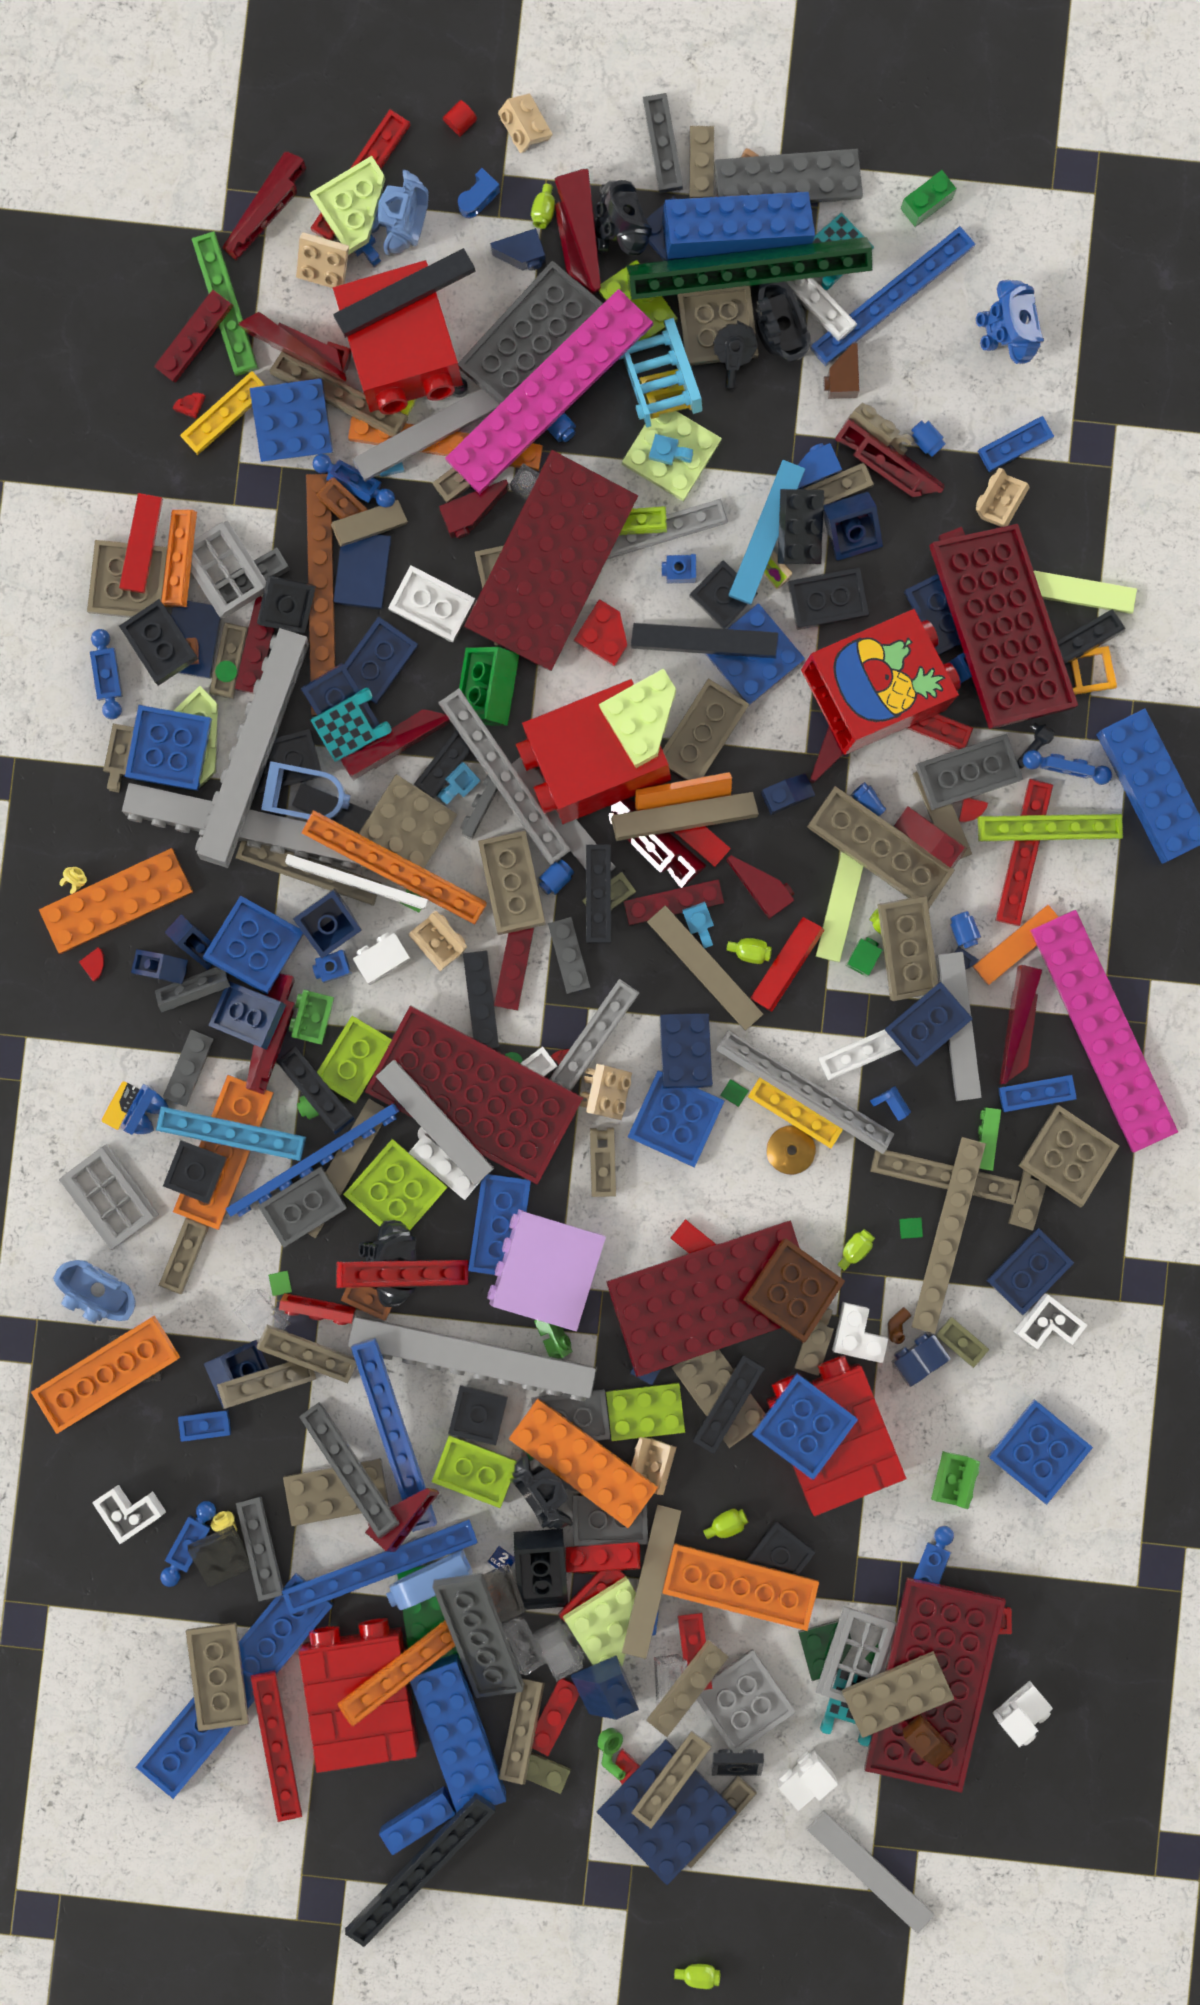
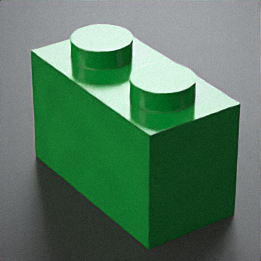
M941 170L906 196L900 209L912 225L917 227L950 202L957 188Z

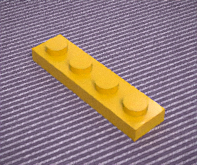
M251 371L180 435L181 438L199 455L252 407L250 388L266 385Z
M760 1077L747 1096L830 1149L843 1131L839 1126Z

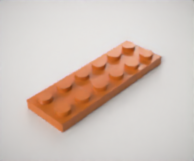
M171 848L39 909L58 953L63 954L192 894L193 891L174 849Z
M227 1075L211 1117L261 1127L274 1092L266 1090L263 1095L248 1090L246 1088V1081ZM201 1140L199 1147L228 1157L211 1203L207 1204L180 1193L173 1212L220 1230L227 1212L226 1208L230 1205L251 1151Z
M154 1315L36 1388L31 1393L57 1434L181 1357Z
M539 1398L509 1437L510 1441L627 1528L631 1526L658 1488Z
M674 1543L662 1594L807 1631L819 1581Z

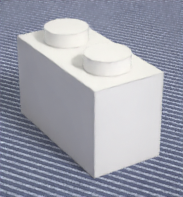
M387 932L377 938L378 943L371 948L366 945L355 952L357 956L353 960L369 985L412 960L395 933L390 935Z

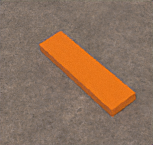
M172 510L162 592V603L165 607H187L197 518L195 510Z
M728 772L636 790L635 799L636 811L731 796V774Z
M1046 905L972 967L987 985L991 984L1037 946L1030 930L1058 918V915L1049 905Z

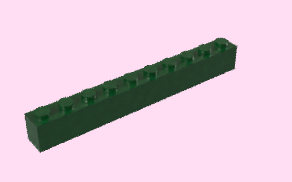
M867 237L627 265L628 289L631 300L873 271L872 246Z

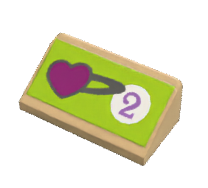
M773 550L764 575L776 589H779L791 579L792 571L786 564H778V555Z

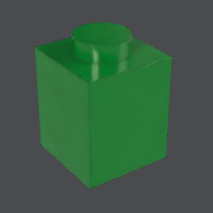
M868 937L865 940L861 938L845 966L868 977L883 950L878 948L879 943Z

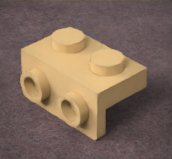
M530 93L507 99L498 112L502 123L505 125L520 153L525 152L532 144L549 140L553 135Z
M998 468L997 472L991 476L985 493L979 497L976 511L982 520L1000 527L1008 526L1030 487L1028 483L1008 476L1004 469Z
M436 910L408 934L439 971H442L457 959L467 948L463 937L455 933L449 926L448 920Z
M640 1437L635 1447V1455L631 1467L658 1487L655 1494L663 1495L677 1447L653 1438Z

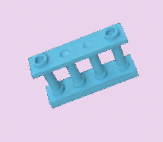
M674 318L664 320L665 331H662V334L637 341L619 358L624 359L639 404L636 405V411L639 420L644 419L646 428L651 427L650 414L683 404L686 406L690 405L693 414L702 411V399ZM665 344V346L670 345L671 351H668L669 354L636 364L632 363L631 353ZM668 364L677 366L678 371H675L676 374L643 384L639 383L636 375ZM675 384L684 386L685 391L681 395L646 404L643 395L645 393Z

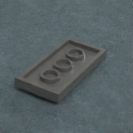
M1007 734L915 765L931 811L1023 780Z

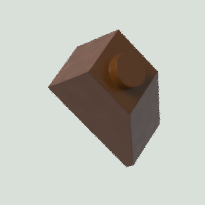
M853 343L829 368L828 375L824 376L823 388L824 391H828V399L858 397V343Z
M919 1714L902 1729L905 1741L922 1759L934 1767H938L954 1752L950 1744L922 1714Z

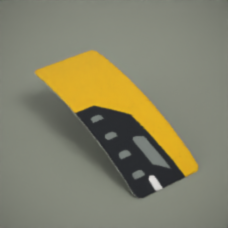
M123 1081L101 1121L118 1130L139 1089Z

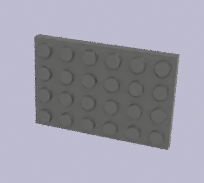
M551 261L458 363L459 370L501 404L603 303L555 262Z

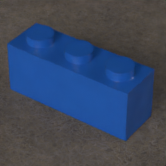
M445 1786L381 1826L379 1835L391 1855L402 1850L456 1814L452 1798Z

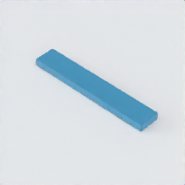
M782 460L730 590L729 597L749 605L752 604L779 537L780 489H798L805 468Z
M163 1106L160 1108L156 1131L297 1161L302 1159L306 1137Z

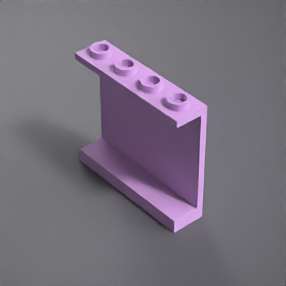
M518 1209L517 1214H513L509 1227L512 1228L510 1238L506 1237L502 1247V1252H505L503 1261H499L496 1266L495 1275L498 1276L496 1283L490 1286L487 1299L490 1300L489 1304L492 1307L577 1332L606 1237L602 1234L589 1232Z

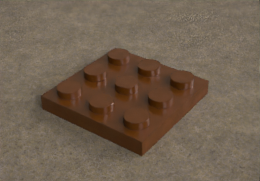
M785 1238L743 1300L798 1340L805 1343L845 1280Z

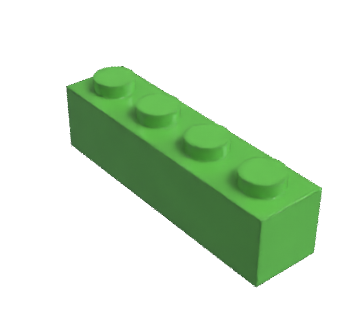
M984 1108V1110H981L980 1119L982 1120V1125H979L978 1135H980L979 1141L986 1143L979 1169L993 1171L1001 1110Z

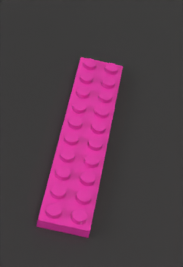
M618 289L449 453L445 460L481 494L653 326V322Z
M1073 910L1031 929V934L1131 1151L1135 1153L1178 1133L1077 911Z

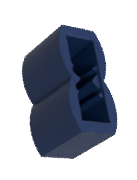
M923 1333L914 1340L916 1343L909 1349L903 1347L894 1354L895 1359L891 1361L909 1387L917 1384L951 1359L932 1333L930 1335Z

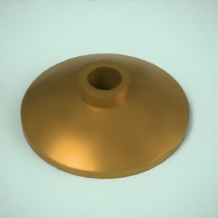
M785 1126L776 1130L767 1143L769 1162L776 1170L784 1174L794 1175L805 1171L815 1158L816 1148L813 1138L795 1126ZM791 1145L796 1147L794 1155H790L787 1152V1148Z

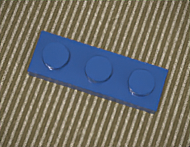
M1042 415L980 448L978 453L988 472H991L1052 440L1054 435Z
M1072 1075L998 1088L1003 1112L1077 1099Z

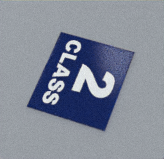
M498 1546L487 1562L503 1574H506L515 1562V1558Z

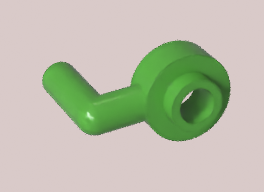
M608 1728L602 1731L598 1738V1748L603 1751L601 1764L618 1780H623L626 1773L612 1762L613 1754L620 1749L623 1743V1736L615 1728Z

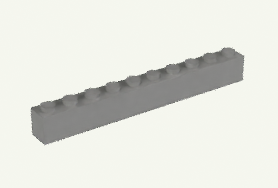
M279 628L277 635L272 636L270 642V649L272 650L269 657L264 658L261 668L263 671L261 680H256L253 693H255L252 702H248L245 710L246 721L239 726L237 732L239 740L236 747L233 746L230 750L229 760L231 761L228 769L225 768L222 772L220 779L222 783L221 789L214 794L212 805H214L211 814H207L204 822L206 830L203 837L200 836L196 843L195 850L201 860L226 868L230 865L309 648V641L306 636Z
M129 783L122 812L128 816V820L142 823V819L152 821L151 825L166 828V825L175 826V830L183 833H189L190 830L198 831L199 835L203 837L206 830L204 828L206 816L212 813L214 805L209 800ZM249 810L239 837V841H246V846L261 849V845L271 847L270 851L278 854H285V850L294 852V856L302 859H308L311 856L318 858V862L332 865L334 861L342 863V867L346 869L356 870V867L363 868L361 864L302 834L301 832L306 824L304 821Z
M354 1317L348 1347L376 1338L383 1359L392 1360L393 1356L402 1358V1363L416 1365L418 1361L426 1363V1368L440 1370L441 1367L450 1368V1373L464 1375L465 1372L474 1373V1378L488 1381L489 1377L497 1378L498 1383L509 1386L516 1382L523 1384V1389L537 1391V1387L547 1389V1394L561 1396V1392L571 1394V1399L585 1401V1398H591L597 1372V1367L366 1317Z

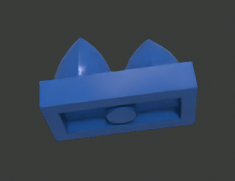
M143 1084L120 1127L131 1135L133 1133H151L154 1131L152 1122L144 1113L159 1114L161 1106L168 1107V1104L153 1088Z

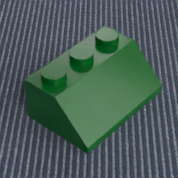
M500 647L466 648L459 689L484 725L490 726L508 725L519 655Z

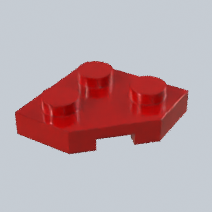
M599 599L574 638V642L614 667L628 647L620 611Z

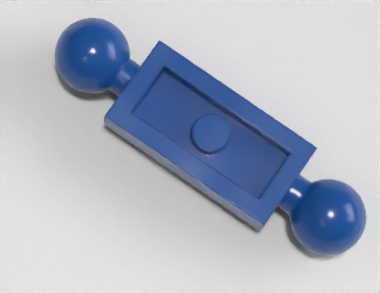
M318 454L314 457L313 468L318 473L328 472L326 480L334 477L351 494L368 503L374 497L379 506L387 508L394 504V493L389 489L379 490L381 486L380 481L371 478L365 482L358 469L340 459L334 465L326 454Z
M97 629L91 635V642L97 647V650L90 651L97 700L106 701L102 707L103 715L107 719L114 720L122 712L121 705L115 701V698L123 697L116 650L114 648L107 649L110 643L109 633L104 629Z
M1029 750L1023 756V764L1026 768L1032 770L1040 767V769L1086 779L1090 777L1099 785L1109 783L1112 778V772L1107 766L1101 765L1095 768V766L1088 765V761L1082 759L1064 760L1065 756L1060 754H1050L1048 757H1042L1036 750Z
M209 1501L201 1502L196 1508L197 1518L189 1516L165 1559L171 1566L161 1572L160 1579L163 1585L167 1587L177 1585L180 1580L179 1570L184 1572L189 1570L211 1529L205 1522L213 1519L216 1514V1508L213 1503Z
M940 1526L936 1529L934 1533L936 1544L927 1543L913 1579L936 1584L940 1583L952 1553L946 1550L945 1546L951 1544L954 1539V1533L948 1526Z

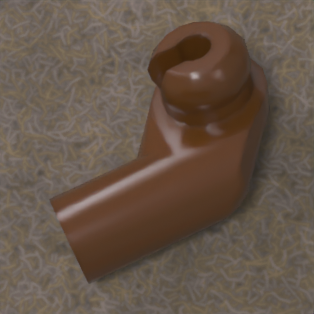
M905 1307L900 1309L887 1323L888 1337L895 1344L904 1342L903 1324L912 1316Z

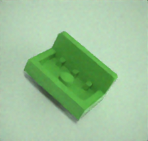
M305 989L302 994H298L295 1008L299 1009L296 1018L292 1017L289 1031L292 1032L291 1037L323 1045L334 997Z
M943 1451L931 1499L936 1502L969 1509L973 1498L975 1481L979 1474L980 1461L965 1455Z

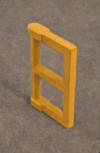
M1109 646L1095 648L1079 657L1102 655L1107 678L1106 683L1083 686L1078 660L1076 659L1071 662L1076 687L1073 688L1075 695L1117 688Z

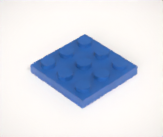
M322 378L250 388L261 462L333 453Z
M759 603L728 629L778 632L776 659L705 654L741 698L749 703V706L805 660L804 656Z
M138 705L125 777L199 791L212 719L210 717Z
M240 896L203 955V959L259 991L268 994L304 934L300 928Z
M658 1070L629 1132L628 1138L695 1168L725 1100L698 1088L663 1089L662 1072Z
M796 1373L752 1435L814 1480L858 1418Z
M1033 1399L988 1457L1047 1505L1093 1447Z

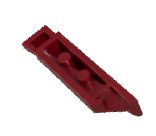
M290 152L283 153L222 248L235 261L297 194L294 182L306 170L304 160L301 157Z
M260 312L239 322L238 325L249 335L344 382L346 381L347 377L341 365V353L337 349L280 322L277 325Z
M849 417L835 437L836 441L856 450L854 453L856 458L912 497L932 492L941 493L944 490V484L905 454H899L892 445L887 447Z
M423 709L393 727L391 733L363 746V750L340 760L354 781L371 769H376L451 721L446 714Z
M1026 965L1017 966L999 1084H1006L1028 1067L1038 994L1035 993L1042 969Z
M280 974L269 993H264L265 996L286 1004V1007L268 1049L266 1050L256 1045L253 1047L246 1088L263 1095L267 1089L295 1011V1003L288 1001L295 983L293 976Z

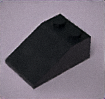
M563 1529L514 1532V1558L519 1610L565 1607L568 1604Z

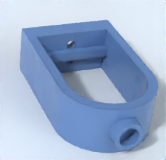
M270 761L261 810L309 819L311 814L277 808L284 769L325 777L336 785L339 792L337 806L332 812L324 816L332 819L342 809H348L351 795L345 794L342 783L335 776L322 771Z
M463 1549L392 1583L389 1586L390 1592L386 1593L392 1607L397 1605L399 1610H403L435 1596L432 1587L434 1580L471 1575L473 1571Z

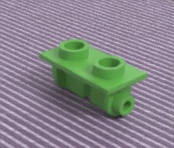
M534 1320L540 1336L546 1334L550 1336V1338L543 1340L549 1357L564 1358L573 1352L570 1338L565 1334L563 1327Z

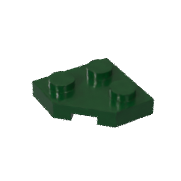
M839 1620L808 1628L807 1631H798L811 1681L820 1679ZM845 1645L840 1664L843 1663L852 1645Z

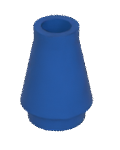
M865 782L851 794L853 799L877 816H880L886 810L871 785L868 786Z

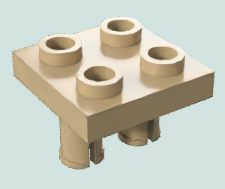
M302 232L299 238L296 278L330 288L345 284L349 246L319 237L318 235L314 236Z
M596 1064V1069L587 1068L585 1073L593 1076H584V1081L588 1084L591 1083L592 1087L590 1093L582 1092L580 1094L587 1099V1101L582 1100L580 1107H586L587 1113L622 1120L626 1109L625 1103L628 1089L631 1086L632 1072Z

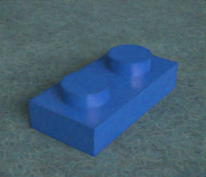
M228 1410L178 1417L181 1442L231 1435Z

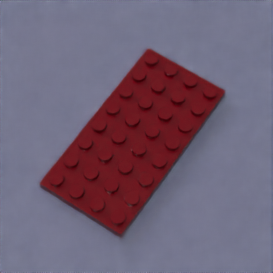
M551 450L464 627L552 671L639 495Z
M1018 524L931 543L929 547L989 729L1076 708L1078 703Z
M412 1005L409 1006L365 1090V1093L388 1105L395 1103L401 1112L412 1117L376 1078V1075L395 1059L483 1156L537 1185L584 1098Z
M791 1220L606 1281L636 1377L782 1328L743 1299L783 1239L786 1238L799 1247Z
M907 1577L886 1671L934 1651L954 1700L921 1714L950 1744L954 1752L938 1767H934L922 1759L905 1741L902 1731L903 1728L918 1716L916 1715L872 1734L864 1765L866 1772L962 1793L1006 1603L1004 1598Z

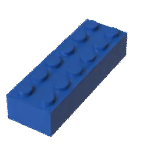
M809 192L665 200L662 213L668 259L702 257L811 244L815 238Z
M1146 709L1099 731L1096 735L1161 863L1163 864L1200 846V815Z
M455 1653L438 1659L411 1680L410 1683L456 1812L475 1793L493 1805L506 1802V1789L503 1781L499 1779L500 1772L458 1654Z

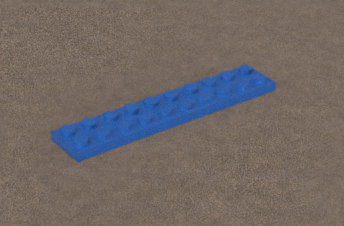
M295 1573L283 1589L285 1590L306 1582V1580ZM277 1596L241 1638L239 1647L247 1708L255 1701L251 1675L276 1670L277 1674L308 1637L309 1631L313 1630L334 1604L330 1600L290 1615L284 1596ZM193 1696L135 1768L174 1799L233 1726L198 1731Z

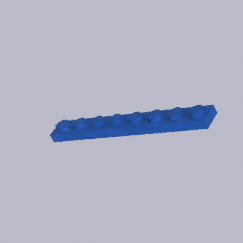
M959 226L849 314L857 323V326L845 338L838 341L828 331L811 345L810 349L826 367L853 343L860 340L975 247L974 241Z
M395 1103L391 1104L226 1208V1211L230 1217L236 1213L241 1217L252 1210L250 1205L258 1200L260 1204L273 1197L270 1193L276 1188H279L280 1191L293 1184L291 1179L295 1176L305 1177L314 1171L311 1166L319 1161L321 1165H324L335 1158L332 1153L338 1149H341L342 1152L348 1150L355 1145L354 1139L359 1136L365 1139L376 1132L374 1127L382 1123L386 1126L397 1119L394 1114L400 1110Z
M374 1338L353 1344L351 1349L403 1501L426 1489L377 1339ZM432 1505L429 1506L417 1522L412 1532L436 1526L437 1520Z
M470 1519L402 1544L396 1552H381L282 1590L289 1613L292 1615L477 1544L478 1541Z

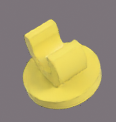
M67 867L63 872L64 877L60 880V885L63 886L67 882L71 883L72 889L70 893L73 894L81 886L85 885L87 878L80 868Z
M221 1511L213 1517L211 1528L218 1532L222 1539L226 1538L224 1530L227 1528H231L234 1533L237 1532L233 1513Z

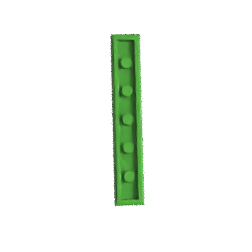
M213 231L192 238L208 292L210 293L212 289L234 306L219 325L234 374L239 376L258 370L248 334L238 325L239 322L243 321L216 233Z

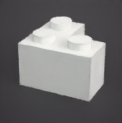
M1044 1294L1030 1309L1014 1330V1333L1032 1347L1038 1349L1052 1331L1064 1341L1073 1345L1088 1325L1051 1296Z
M842 1302L832 1350L836 1353L883 1363L888 1338L865 1332L869 1309Z
M119 1485L92 1502L119 1544L166 1513L153 1491L132 1505Z
M1029 1680L992 1713L1003 1729L1020 1747L1023 1744H1029L1035 1739V1733L1038 1732L1035 1724L1037 1722H1044L1050 1716V1711L1053 1708Z
M815 1750L811 1753L805 1752L797 1760L798 1764L793 1769L787 1768L778 1777V1788L798 1811L814 1797L820 1801L838 1785L834 1772Z

